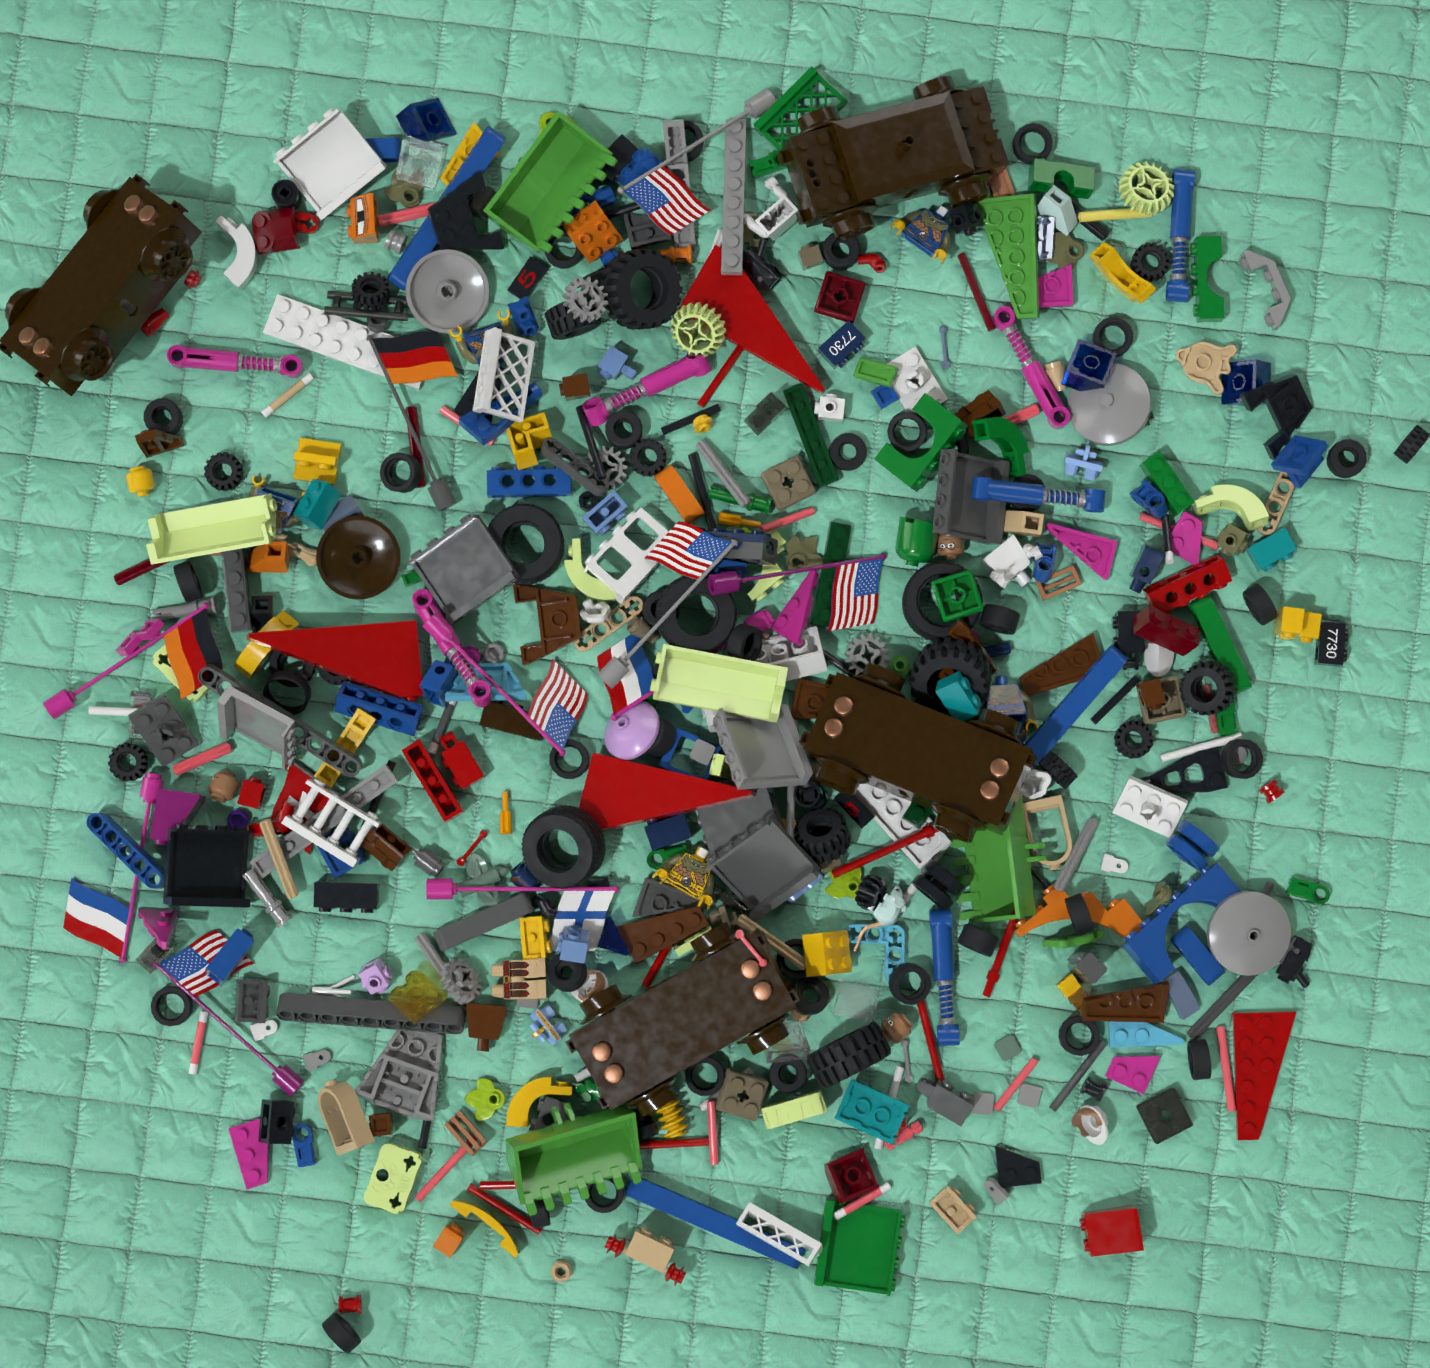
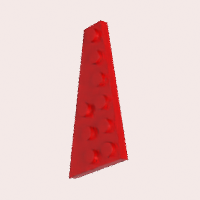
M1296 1011L1232 1013L1237 1140H1259Z

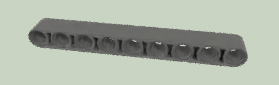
M208 664L199 671L198 679L200 683L221 696L224 692L222 683L227 681L233 688L248 694L259 702L295 720V727H300L304 732V735L301 737L295 735V738H297L295 744L348 777H354L360 772L362 760L357 755L219 667ZM205 670H210L213 672V680H208L205 678ZM314 738L319 739L322 746L320 748L313 747L311 740ZM336 750L339 753V758L332 759L329 751ZM347 762H355L357 770H349Z
M283 993L279 995L276 1016L280 1020L461 1034L464 1031L466 1011L457 1006Z

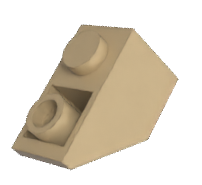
M1005 511L1003 532L1039 538L1042 533L1044 514L1026 511Z

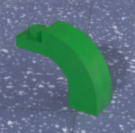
M1001 417L973 420L975 441L992 440L1000 447L1003 460L1010 462L1009 477L1026 475L1023 454L1029 453V449L1019 428L1011 421Z

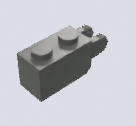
M925 1077L918 1080L916 1089L927 1097L928 1108L962 1126L974 1106L975 1100L972 1099L973 1096L962 1090L960 1092L956 1090L954 1085L947 1080H937L936 1083Z

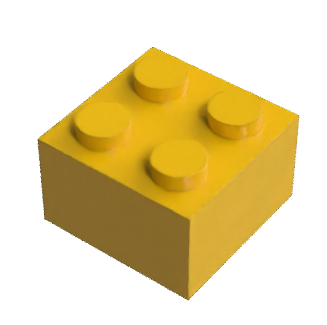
M848 930L802 935L807 977L852 972Z

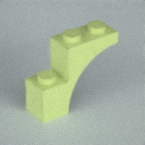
M776 529L765 533L771 534V538L778 540V556L785 550L783 546L786 545V541ZM777 564L763 565L761 575L781 572L782 570ZM785 575L759 579L755 587L747 594V597L751 602L755 600L760 602L768 595L766 591L771 587L776 589L784 583L783 578Z

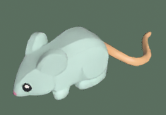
M898 885L894 887L891 895L885 894L884 902H880L875 909L873 915L878 923L869 924L862 929L853 949L854 952L867 929L883 925L890 926L897 921L900 912L906 910L907 905L903 898V892Z

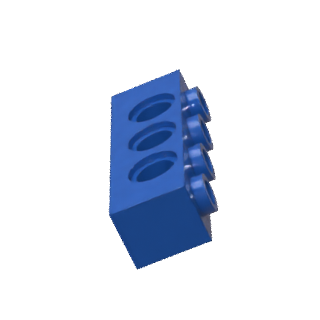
M517 466L512 467V470H504V467H491V470H487L488 498L572 496L571 477L558 466H554V469H546V466H533L531 470H525V468L518 470ZM553 476L556 478V482L552 486H547L544 483L545 478ZM512 477L514 479L513 485L510 487L504 486V478ZM526 477H533L535 483L532 486H525L523 481Z
M343 681L337 694L334 712L353 717L359 707L376 718L373 724L415 736L421 720L423 705Z

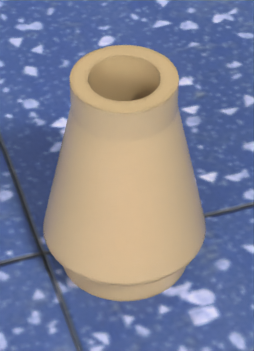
M1061 360L1046 364V370L1044 371L1056 392L1067 389L1064 364L1062 365Z

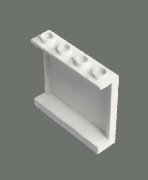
M339 107L336 110L331 108L324 113L325 119L320 123L315 121L308 126L307 130L309 132L304 136L301 134L297 135L291 140L293 144L288 149L285 147L281 148L275 153L277 158L273 161L294 182L299 191L317 211L316 214L321 220L387 167Z

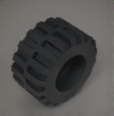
M564 302L551 307L545 312L551 336L556 340L580 336L594 330L602 323L601 318L594 319L591 323L587 319L583 323L580 322V317L574 320V313H567L569 307L563 306ZM594 307L593 309L591 308L589 312L594 311L596 307Z
M1213 661L1194 665L1189 668L1190 670L1185 671L1183 674L1185 678L1180 680L1183 687H1179V692H1183V696H1180L1181 700H1186L1187 703L1184 705L1187 708L1191 707V712H1199V715H1212L1222 712L1231 706L1230 703L1235 700L1233 695L1237 694V689H1234L1237 681L1232 680L1234 674L1233 672L1228 673L1229 668L1227 666H1221L1222 663L1219 662L1213 663ZM1204 676L1210 677L1217 686V693L1213 700L1206 699L1200 692V682Z
M820 807L814 811L813 809L810 810L808 814L804 813L801 816L802 819L797 820V825L794 827L796 841L814 862H818V864H823L824 862L831 863L834 859L838 860L840 855H844L846 849H849V842L851 840L846 821L837 810L833 809L831 811L828 807L825 809Z

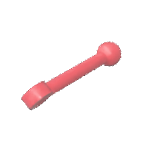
M737 930L735 937L741 939L758 959L759 965L765 967L767 960L762 959L744 937V932Z

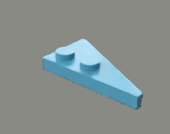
M1108 1021L1110 1048L1184 1044V1039L1146 1022Z

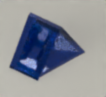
M610 916L606 919L597 947L627 956L630 952Z

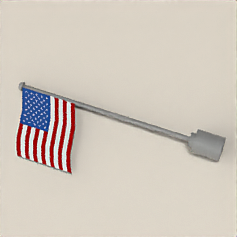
M764 89L744 102L743 113L622 188L619 186L617 189L618 193L626 194L637 203L656 226L668 235H672L711 210L699 202L684 183L664 166L747 115L757 119L776 102L774 95L770 90Z
M678 521L644 559L661 563L676 573L696 581L624 658L614 656L597 674L609 687L613 689L630 671L627 668L629 665L627 660L735 545H738L735 539H732L731 542L720 539L692 524Z

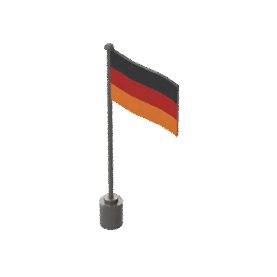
M422 331L393 338L367 336L366 340L372 346L433 480L428 491L438 512L448 509L457 504L447 480L436 479L393 385L418 383L440 377H458L438 332Z

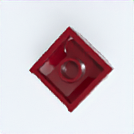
M295 207L254 213L252 229L254 244L259 255L300 249Z
M864 1148L824 1164L826 1177L834 1196L840 1204L879 1188Z

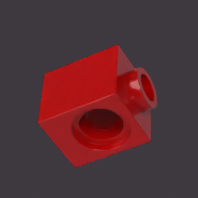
M250 777L249 781L244 779L237 804L260 810L267 785L261 784V779Z

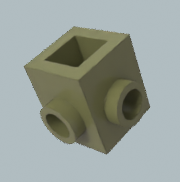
M1229 523L1227 528H1223L1219 533L1217 545L1221 547L1220 551L1230 557L1232 554H1243L1249 545L1247 541L1251 533L1234 523Z

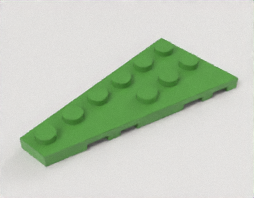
M1024 194L986 198L978 202L977 205L1016 317L1019 320L1040 318L1036 195Z

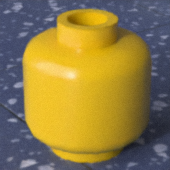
M145 465L130 468V472L126 474L129 492L132 494L137 493L138 497L150 495L149 490L155 488L152 470L146 468Z

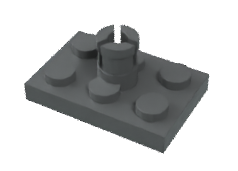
M162 693L128 715L162 767L199 745L165 693Z

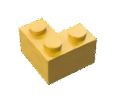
M545 412L524 418L521 423L515 421L506 429L518 470L538 465L534 449L541 447L545 438H552Z
M1283 606L1277 610L1278 616L1275 620L1274 635H1278L1281 640L1291 641L1292 639L1299 638L1300 642L1311 644L1312 641L1319 639L1322 614L1304 612L1305 609Z

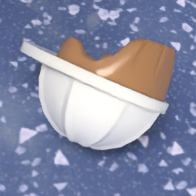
M587 970L585 983L578 990L571 992V994L582 1003L608 988L606 975L599 970Z
M1085 1105L1080 1107L1078 1112L1072 1117L1071 1124L1079 1128L1081 1136L1086 1137L1093 1144L1101 1145L1105 1143L1109 1134L1107 1128L1109 1121L1106 1113L1098 1106Z

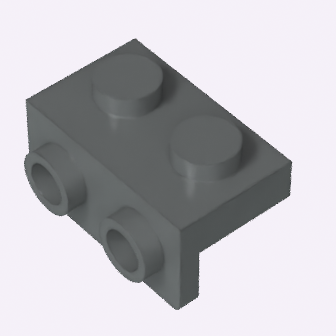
M237 979L234 1022L265 1023L269 1014L268 1006H266L267 998L270 994L268 981Z

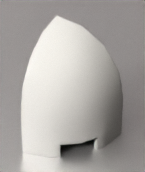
M1145 643L1144 657L1147 670L1153 676H1164L1173 665L1174 652L1155 643Z

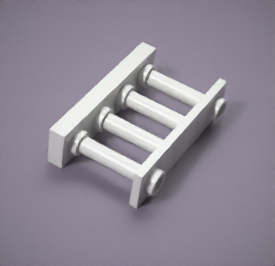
M316 778L314 780H307L305 784L312 787L296 814L285 816L281 823L351 867L357 866L360 858L356 857L358 854L357 850L372 825L377 828L382 825L378 821L380 817L370 811L365 813L325 788L326 784ZM318 792L330 799L314 825L308 827L303 824V817ZM336 803L348 810L332 836L326 838L321 835V828ZM354 814L366 821L350 847L343 849L339 846V839Z

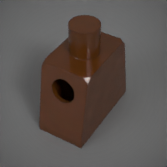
M467 1003L468 1035L470 1038H478L477 1051L489 1052L490 1039H500L508 1006Z

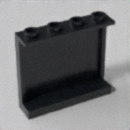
M176 824L175 828H168L163 904L172 906L250 908V899L245 898L246 880L242 876L247 873L249 835H254L255 832L247 831V827L234 826V830H228V826L215 825V829H208V825H195V829L188 828V824Z

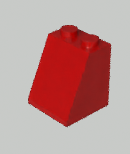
M1125 1205L1082 1212L1083 1218H1079L1081 1231H1085L1086 1239H1083L1084 1251L1088 1252L1091 1257L1144 1251L1138 1211L1135 1206Z

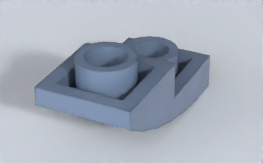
M1176 970L1161 981H1168L1170 984L1168 999L1172 1001L1179 1018L1184 1020L1200 1010L1193 993L1179 971Z

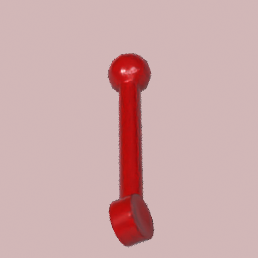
M481 830L480 836L463 857L457 859L459 866L465 864V860L483 838L487 837V831Z

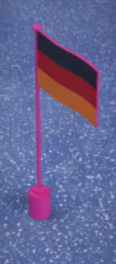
M203 603L202 607L75 692L67 691L64 688L44 701L43 705L47 712L56 720L76 706V695L163 637L169 662L178 681L181 700L202 687L203 684L200 683L198 674L204 666L213 664L223 670L221 654L210 630L207 615L208 603ZM205 670V678L208 680L214 679L213 672Z

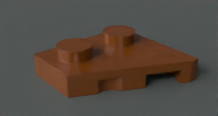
M147 429L135 435L136 442L146 458L185 446L182 437L156 429Z

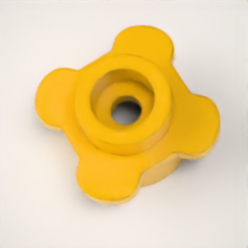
M703 414L693 420L695 433L709 431L714 424L711 422L712 417Z

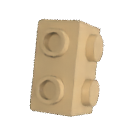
M946 1185L928 1203L958 1235L973 1220L977 1219L974 1215L977 1211L969 1202L966 1204L960 1199L962 1195L954 1186L950 1189Z

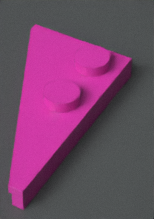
M1046 523L1045 529L1103 580H1108L1118 541Z
M815 570L808 573L770 628L799 647L803 643L800 638L803 628L807 627V618L810 615L813 602L811 598L813 587L817 586L818 573Z
M139 908L138 918H143V925L148 928V932L152 937L157 938L158 946L166 950L179 920V911L171 908H163L161 910Z

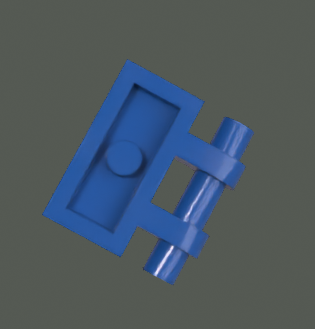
M348 826L339 839L340 847H342L341 844L347 842L350 847L354 840L355 834L349 830ZM332 831L331 833L325 835L324 837H326V838H328L329 836L331 837L332 834L334 833V831ZM317 846L334 878L354 868ZM360 847L357 850L358 854L356 856L360 858L359 865L366 862L363 855L364 851Z

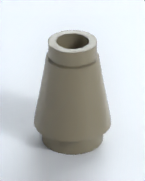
M634 616L627 626V630L630 631L631 635L641 639L652 628L643 617ZM655 630L646 641L654 643L659 633Z

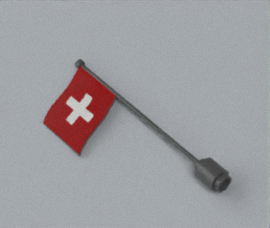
M296 761L292 766H289L286 781L273 808L271 820L277 817L282 801L295 805L291 816L296 814L312 788L305 783L307 780H314L316 777ZM325 785V788L329 791L333 792L339 797L342 796L333 788L329 787L328 785ZM318 792L303 817V823L325 807L329 800L327 796ZM289 829L287 832L283 833V835L286 836L293 830ZM312 844L303 849L309 855H311ZM414 848L410 850L415 854L413 858L416 860L414 865L429 876L433 875L436 878L446 865L442 862L443 859L428 848L420 849L419 851H416Z

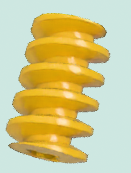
M674 1099L656 1111V1114H663L658 1121L666 1123L661 1127V1130H668L663 1135L664 1138H674L690 1132L683 1131L688 1124L681 1123L685 1119V1115H678V1113L683 1109L682 1107L675 1106L680 1102V1099Z

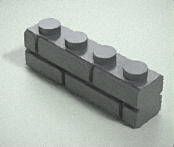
M245 548L221 552L222 558H224L222 564L226 599H228L229 630L232 633L252 631L253 623Z
M1075 951L1067 959L1069 961L1067 967L1084 983H1096L1107 972V967L1101 961H1098V958L1092 952Z

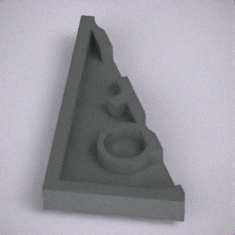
M645 878L632 916L641 917L677 912L697 907L699 900L675 887L663 883L659 884L660 882ZM706 903L701 904V908L708 907Z

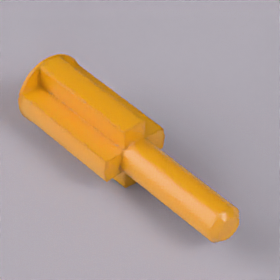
M720 512L718 516V524L735 527L745 525L759 528L761 526V522L741 519L740 515Z
M508 791L502 792L499 833L502 835L512 834Z

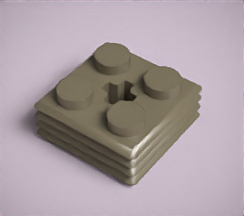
M797 455L761 473V478L778 511H782L815 494V488ZM786 478L793 480L792 488L783 486Z
M1177 675L1159 679L1166 698V702L1163 703L1161 709L1150 711L1149 708L1143 709L1138 694L1144 724L1186 716L1184 700L1182 701L1180 697L1182 692H1179V687L1181 686Z
M728 1068L715 1107L718 1111L756 1121L769 1082L765 1078ZM745 1090L746 1096L740 1099L737 1094Z

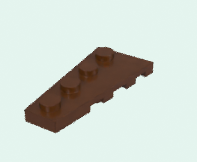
M1094 633L1019 677L1022 689L1029 697L1078 682L1100 657Z
M798 678L791 708L792 718L816 719L829 688H826L825 684Z
M701 906L617 926V929L635 964H638L709 926L710 923Z
M1163 981L1156 984L1084 997L1080 1018L1082 1021L1164 1023L1170 984L1168 981Z

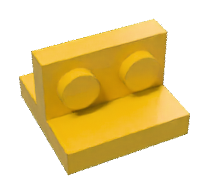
M300 438L298 451L294 452L293 459L296 464L293 479L307 482L317 479L335 486L342 444Z

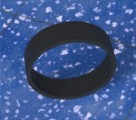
M282 670L273 673L269 677L263 689V696L292 715H297L307 707L311 698V688L306 679L298 673ZM279 679L290 680L301 687L305 694L306 702L296 707L282 705L272 697L269 691V684Z

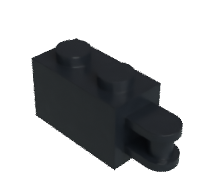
M1117 611L1115 616H1112V629H1116V637H1113L1112 645L1126 657L1127 654H1134V660H1127L1123 670H1127V668L1138 670V654L1144 653V638L1133 634L1134 616L1141 611Z

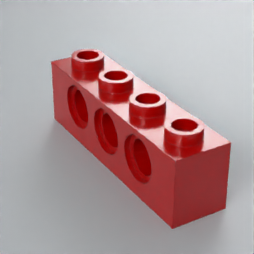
M1217 554L1144 588L1143 592L1150 606L1169 614L1171 609L1186 606L1191 600L1203 598L1214 589H1222L1233 580L1224 558ZM1207 574H1211L1209 581L1204 582V577ZM1188 583H1192L1191 589L1185 591V586ZM1173 591L1172 598L1166 600V595Z
M419 739L402 749L401 751L444 822L448 823L464 813V810L422 741Z

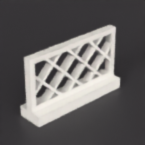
M495 327L485 331L473 412H484L519 423L523 422L535 348L534 341L504 333L502 329ZM501 338L507 339L511 348L504 351L501 346ZM520 344L528 346L527 355L524 357L517 348ZM511 350L515 352L519 359L513 364L507 356V353ZM503 357L508 366L503 371L497 365L498 359ZM520 362L525 369L522 376H519L514 368ZM508 370L512 372L516 379L510 384L503 375ZM498 377L505 386L500 391L494 385L495 379ZM517 382L521 387V394L519 396H516L511 388ZM505 390L508 391L513 399L507 404L500 395ZM495 397L502 406L498 410L491 408V401ZM512 403H515L518 408L517 416L512 415L508 408Z

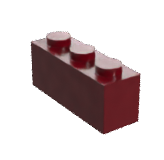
M1150 605L1134 616L1133 634L1183 657L1199 646V628Z

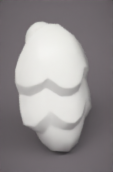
M589 598L583 601L584 609L579 613L583 620L588 623L602 624L608 618L611 610L610 606L604 601L594 604L593 599Z
M1031 770L1021 791L1022 801H1034L1036 798L1045 795L1052 783V774L1048 771Z

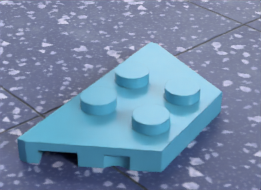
M477 663L513 700H527L525 689L523 690L520 686L517 676L512 673V668L508 663ZM474 667L473 670L477 672L476 675L480 676V678H481L482 680H484L485 682H487V683L489 684L490 689H491V693H492V700H491V701L507 700V699ZM461 675L457 676L453 682L454 686L452 689L445 693L446 702L472 701L464 679H461ZM479 691L476 693V696H484L486 692Z

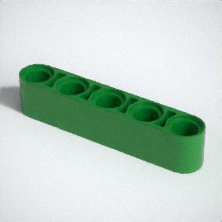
M1207 595L1189 603L1191 612L1215 663H1222L1221 666L1229 668L1228 673L1233 672L1234 677H1232V680L1237 681V685H1234V689H1237V694L1252 688L1249 677L1212 598Z

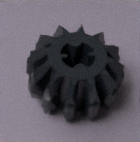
M865 876V879L861 880L858 890L855 892L857 905L862 909L875 911L879 903L884 901L883 898L887 893L888 885L886 881L879 876Z

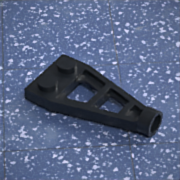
M1219 747L1198 751L1151 776L1139 778L1149 784L1153 781L1154 786L1168 792L1207 793L1228 788L1225 772L1220 762ZM1199 764L1203 776L1202 782L1190 783L1186 781L1184 771L1187 767ZM1177 771L1180 784L1167 786L1164 776Z

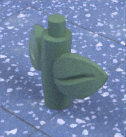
M473 852L466 863V873L470 879L458 883L457 886L498 887L495 883L501 881L500 877L507 875L505 867L497 870L494 867L489 870L486 859L481 854ZM460 891L462 897L477 893L478 900L487 906L497 905L501 896L500 891Z

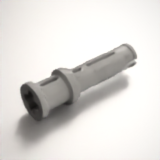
M211 596L209 599H197L188 604L153 609V614L157 615L153 616V618L163 621L185 617L202 607L203 603H208L209 605L207 614H218V605L215 596Z
M254 868L242 876L266 907L265 912L267 914L270 913L277 923V928L293 917L281 905L282 901L272 895Z

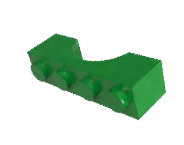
M1221 236L1196 237L1193 243L1190 244V254L1194 255V263L1191 264V275L1195 276V284H1192V296H1196V304H1193V317H1196L1197 323L1222 322L1225 318L1224 297L1215 294L1209 288L1206 280L1208 267L1219 261L1222 257Z

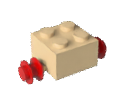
M643 1226L641 1229L636 1228L628 1247H625V1238L618 1240L616 1239V1234L614 1237L609 1236L604 1246L608 1249L606 1253L609 1251L615 1252V1258L620 1256L621 1253L664 1273L666 1282L671 1279L674 1281V1286L677 1283H682L686 1272L683 1271L684 1266L678 1269L674 1262L667 1267L675 1248L672 1245V1240L661 1236L659 1239L653 1236V1231Z

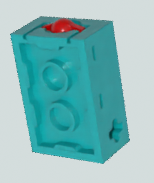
M851 1079L834 1118L891 1145H896L901 1131L906 1128V1120L912 1106L857 1080Z

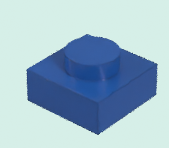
M879 386L870 392L881 410L899 400L893 387Z

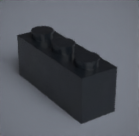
M314 882L313 907H318L319 912H331V908H340V912L352 913V909L356 908L361 909V913H373L374 909H379L380 884Z

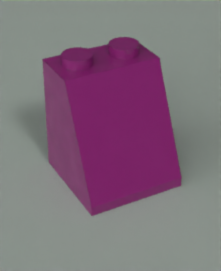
M158 788L150 839H155V844L167 846L168 828H175L176 824L189 825L205 802L206 796Z

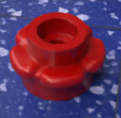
M192 269L189 271L184 281V284L189 286L188 289L198 286L202 278L199 276V271Z

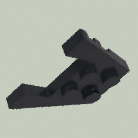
M481 171L473 173L470 178L460 183L453 191L447 193L427 208L439 249H505L498 230L478 236L467 196L486 189Z
M1289 374L1239 395L1246 410L1251 412L1265 401L1278 428V432L1263 444L1272 460H1275L1279 455L1283 445L1286 446L1290 441L1289 437L1294 429L1300 427L1312 409L1301 382L1295 374Z

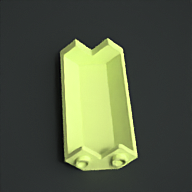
M269 493L154 514L147 519L152 540L146 544L151 564L269 544L276 536L277 503L272 498V494Z
M663 644L662 651H657L655 663L659 664L657 678H652L650 691H654V700L717 712L719 708H723L724 713L777 723L786 683L787 667Z

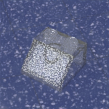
M409 133L402 141L395 179L435 190L445 165L449 144Z

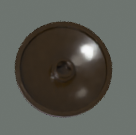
M350 516L332 524L322 535L316 553L317 568L325 584L335 593L349 599H368L382 593L392 584L397 576L401 560L400 548L394 534L383 523L367 516Z

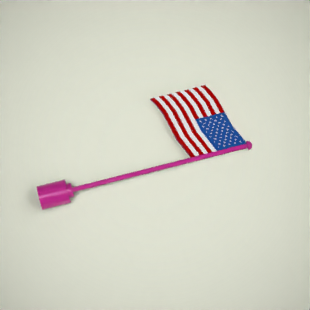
M435 612L422 625L439 644L441 642L445 644L450 642L560 753L559 756L566 754L565 744L571 729L585 707L588 694L553 659L551 660L547 676L535 693L526 714L452 639L455 636L452 633L455 629L438 612Z

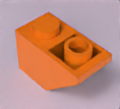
M272 541L269 544L259 545L248 553L246 571L288 573L290 552L287 542Z
M448 1223L433 1247L451 1258L466 1235L463 1233L464 1229L456 1223L452 1225Z

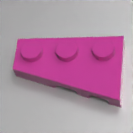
M1072 264L1038 277L1039 308L1073 307Z
M260 1119L228 1128L246 1189L268 1183V1144L258 1142Z

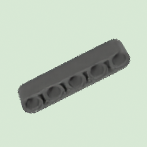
M524 892L433 932L440 951L443 952L536 910L528 892Z

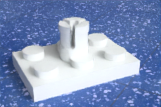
M916 346L887 363L899 369L893 389L898 395L899 402L905 411L915 412L913 407L924 393L940 404L948 400Z
M1130 775L1112 813L1169 838L1188 800Z

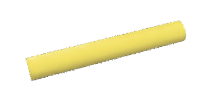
M1130 208L1078 213L1079 222L1146 217L1144 212L1138 215V210L1134 209L1131 211Z

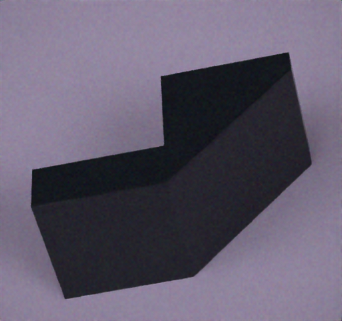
M252 596L251 598L252 633H257L274 617L273 596Z

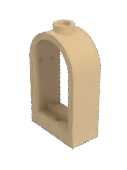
M1062 795L1023 803L1026 834L1029 844L1034 843L1027 814L1058 808L1066 843L1065 851L1055 861H1036L1039 864L1048 866L1049 871L1062 868L1061 863L1068 858L1072 850V839ZM1035 848L1030 849L1032 857H1037L1038 855Z
M336 1079L324 1083L325 1088L321 1089L318 1095V1105L337 1155L339 1156L374 1142V1137L354 1089L344 1081L337 1083Z

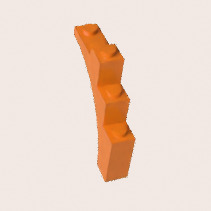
M1053 884L1043 891L1044 896L1041 897L1046 905H1038L1035 916H1031L1028 919L1024 917L1015 924L1017 928L1014 930L1016 935L1022 937L1032 929L1046 923L1070 919L1065 904V898L1069 897L1066 892L1056 890ZM1083 891L1081 893L1093 923L1109 928L1123 938L1131 931L1137 932L1141 928L1139 924L1142 920L1124 898L1120 900L1117 898L1113 899L1107 904L1108 909L1106 910L1092 891L1088 893Z

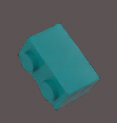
M313 479L293 514L307 527L322 530L341 494L328 482Z
M1283 528L1247 548L1246 552L1256 570L1260 571L1263 569L1266 572L1276 566L1274 562L1282 559L1284 562L1293 557L1292 552L1297 550L1287 530Z
M960 671L937 682L935 692L951 717L964 722L979 715L981 700L977 694L973 693L969 680L963 677Z

